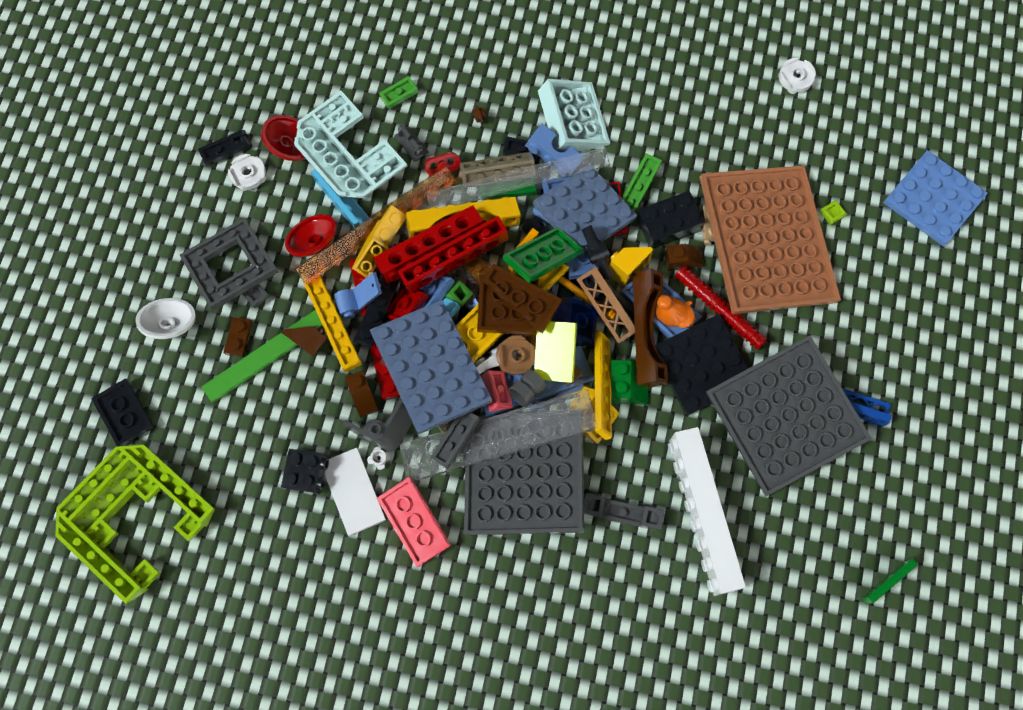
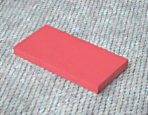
M412 477L406 478L377 497L416 567L421 566L452 546Z

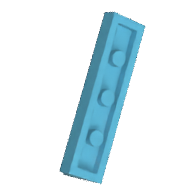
M316 169L311 171L317 185L357 233L372 223L371 219L353 197L338 196Z

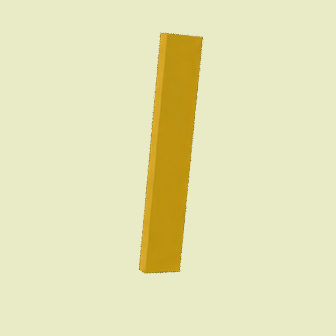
M320 273L303 280L343 371L348 372L362 365Z
M601 331L594 333L595 431L602 438L608 440L612 438L610 340Z

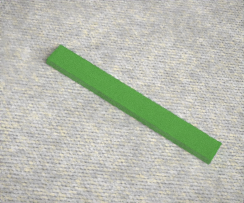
M314 310L289 328L305 326L315 328L316 325L321 329L324 327L316 310ZM280 333L201 387L210 401L214 403L298 345Z

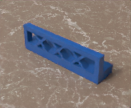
M842 388L860 419L883 427L890 423L892 417L889 414L891 404ZM856 399L862 400L865 406L854 403L853 401ZM878 405L884 407V411L881 412L871 407Z

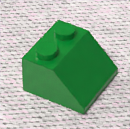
M611 360V404L648 405V388L637 385L636 362Z

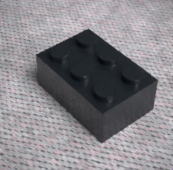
M690 191L640 208L636 218L649 247L653 249L701 232L705 223Z

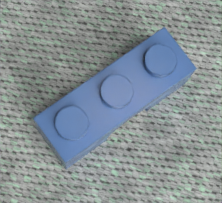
M542 123L529 138L525 146L528 147L531 153L538 155L546 165L553 167L560 176L570 177L585 157L572 146L565 152H557L552 146V140L556 134Z

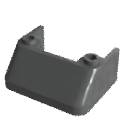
M382 358L380 363L386 366ZM400 397L386 423L373 419L367 422L364 429H361L345 420L342 426L381 449L392 452L399 447L412 421Z

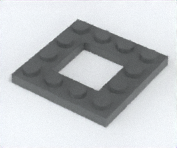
M245 218L180 254L181 259L212 311L278 273L277 268ZM239 243L252 265L219 284L206 262Z

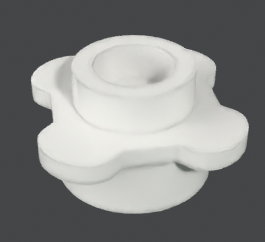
M375 447L367 461L369 464L377 466L378 470H382L385 468L387 460H390L391 455L388 452L385 453L380 447Z

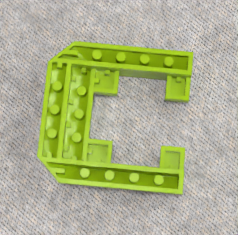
M145 445L115 447L63 500L56 510L55 536L125 604L130 603L148 591L150 584L161 574L146 559L130 572L106 549L119 534L108 522L129 499L137 493L148 503L162 489L187 512L174 526V529L189 542L204 526H208L215 511L206 500Z

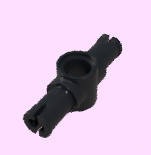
M592 225L581 229L588 244L586 253L590 262L599 268L605 281L613 279L615 276L608 262L610 261V253L604 242L598 240Z

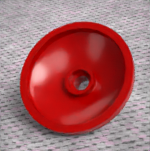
M276 115L268 118L261 129V138L267 149L277 157L285 160L300 161L306 159L294 145L299 120L287 115Z
M326 214L313 215L302 220L288 233L285 240V248L291 255L296 257H307L320 252L331 243L337 230L335 220Z

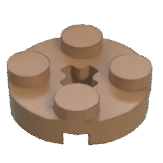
M516 335L510 336L499 344L496 357L500 369L504 373L522 375L534 365L535 348L525 340L526 338ZM514 350L517 354L521 355L517 360L512 357Z

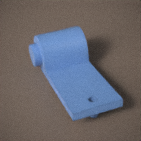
M372 272L354 289H345L335 293L334 296L340 317L346 320L354 318L358 312L382 293L380 289L381 284L378 282L376 272Z

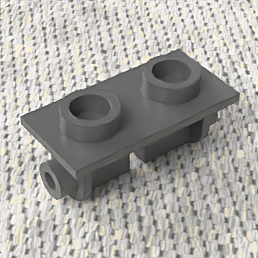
M400 125L398 127V133L394 137L414 162L429 153L409 126Z

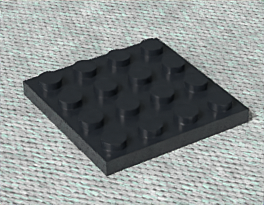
M720 314L655 345L662 360L667 364L668 383L686 416L712 404L706 391L748 369Z

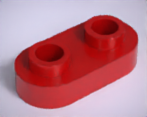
M447 152L428 158L424 167L430 176H439L457 170L460 167L459 163L461 161L456 153ZM453 158L454 160L452 163H448V159ZM432 163H436L435 168L430 167Z

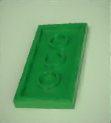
M556 227L504 254L503 260L528 283H531L583 254L584 249L563 230Z

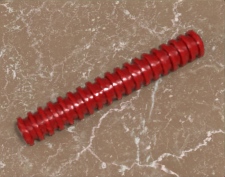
M683 266L676 273L675 279H679L680 283H684L683 286L688 287L689 291L692 290V294H696L698 299L701 298L702 303L705 302V305L709 306L711 311H715L714 314H720L723 322H727L728 326H732V330H736L737 334H741V338H745L746 342H750V346H754L755 350H759L767 341V337H763V333H759L757 328L754 329V325H750L748 320L745 321L744 316L732 314L727 301H723L722 297H718V293H714L713 289H709L710 286L705 285L704 281H700L701 278H697L691 269L688 270L687 266Z

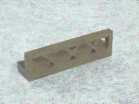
M531 152L459 163L464 188L536 177L534 158Z

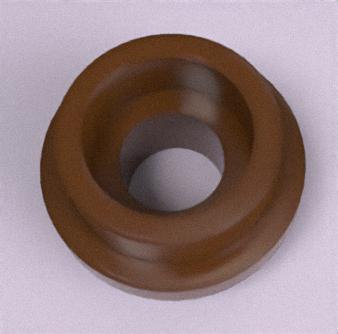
M477 105L476 108L472 109L474 118L477 123H484V118L487 117L485 110Z

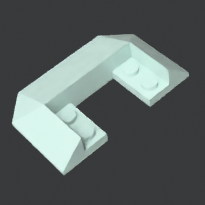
M342 91L336 93L298 121L294 145L338 196L365 198L406 168L407 163L385 139L357 160L353 158L338 141L337 137L364 117Z

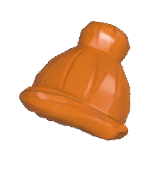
M662 295L658 298L655 310L656 317L665 325L687 328L696 319L694 311L690 307L693 304L692 301L684 303L668 295Z

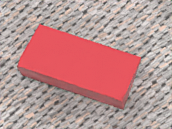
M488 370L481 375L492 398V403L487 404L489 412L512 408L513 404L504 372Z

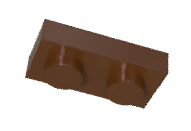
M232 317L223 352L225 355L244 358L253 323L251 320Z

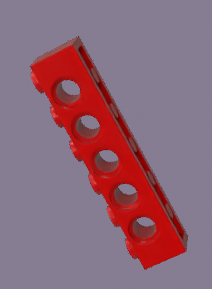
M472 205L373 257L386 283L395 281L400 277L397 272L398 270L482 225L484 220Z
M496 216L397 272L409 294H412L509 240L508 231L499 216Z

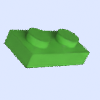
M407 76L381 91L379 96L387 108L391 109L419 91L411 78Z

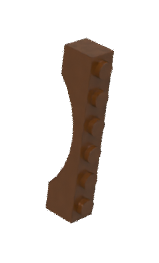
M651 268L633 274L637 385L647 388L668 384L667 364L662 360L657 351L653 335V320L657 301L664 291L663 273Z

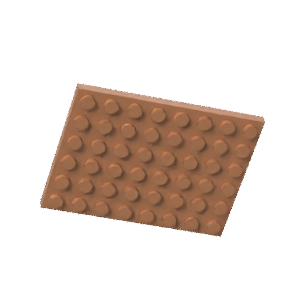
M804 165L703 173L700 175L699 178L732 314L833 304L841 301Z

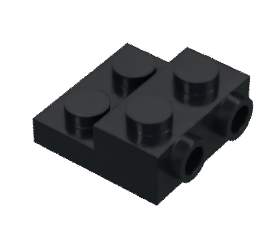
M289 449L281 488L321 494V490L325 486V470L329 466L328 455L306 450Z

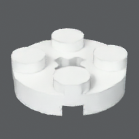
M792 58L783 64L778 77L782 86L789 93L796 94L797 92H804L812 86L816 71L809 61L804 60L803 62L799 58ZM794 73L800 74V78L795 77Z
M243 154L231 162L232 166L228 170V175L232 183L240 190H251L265 182L266 169L260 158L250 156V154ZM248 169L251 172L249 175H243L245 173L244 170Z

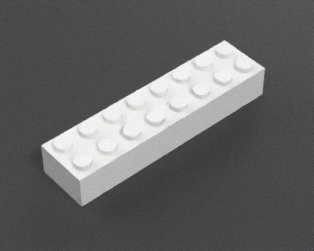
M699 428L675 432L669 441L670 443H668L670 455H673L675 462H673L675 473L680 476L679 488L681 493L685 494V509L687 513L690 512L692 518L690 526L692 532H696L698 539L695 540L696 547L703 556L701 564L703 571L707 572L709 580H707L710 593L713 592V595L717 596L746 588Z

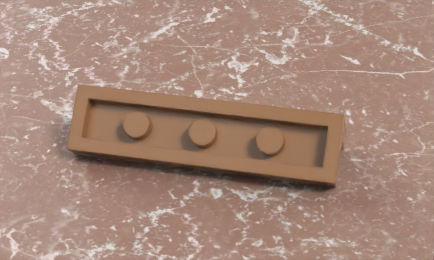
M596 266L576 279L618 343L635 333L634 324ZM592 275L595 280L594 289L586 287L582 280ZM596 291L605 295L604 305L598 304L594 300ZM599 306L604 307L603 312L601 311ZM606 307L615 310V321L605 317ZM617 324L624 325L628 331L620 338L615 332Z

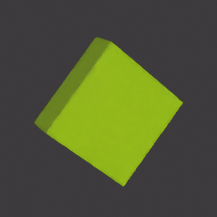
M836 200L819 211L830 226L847 215Z

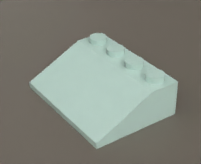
M547 79L538 90L547 126L556 134L552 140L554 149L557 152H565L572 146L576 151L580 152L609 146L610 140L592 82Z

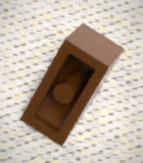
M686 243L666 247L664 257L667 271L680 270L683 266H687V269L704 267L701 248Z
M317 325L315 328L305 326L283 329L281 332L312 356L327 339L324 336L326 332Z
M364 371L345 376L360 418L379 411Z

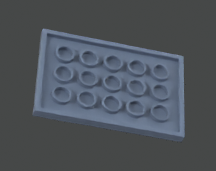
M443 300L370 329V333L418 435L492 403V398Z

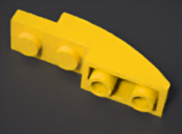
M390 205L365 241L352 269L366 278L375 270L377 265L373 257L388 250L389 247L387 246L406 219V215Z

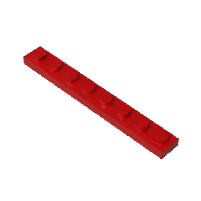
M356 259L349 260L356 287L366 277L352 269ZM368 305L361 310L362 317L364 316ZM374 341L370 350L382 400L400 397L387 367L380 363L382 356Z

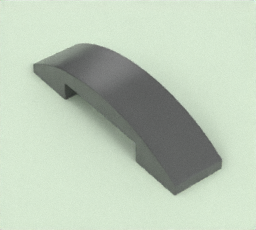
M585 494L584 514L630 526L654 530L662 529L665 510L605 499L603 496Z

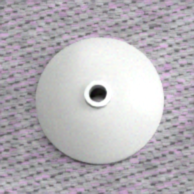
M164 298L155 300L139 310L136 315V325L138 330L147 337L154 339L175 338L184 334L193 326L196 319L195 310L191 304L181 299Z

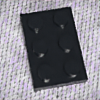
M126 378L91 398L117 447L126 445L154 428L147 412L129 380Z

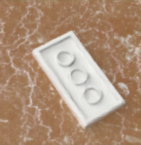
M358 448L330 458L328 469L325 470L324 475L348 536L386 521Z

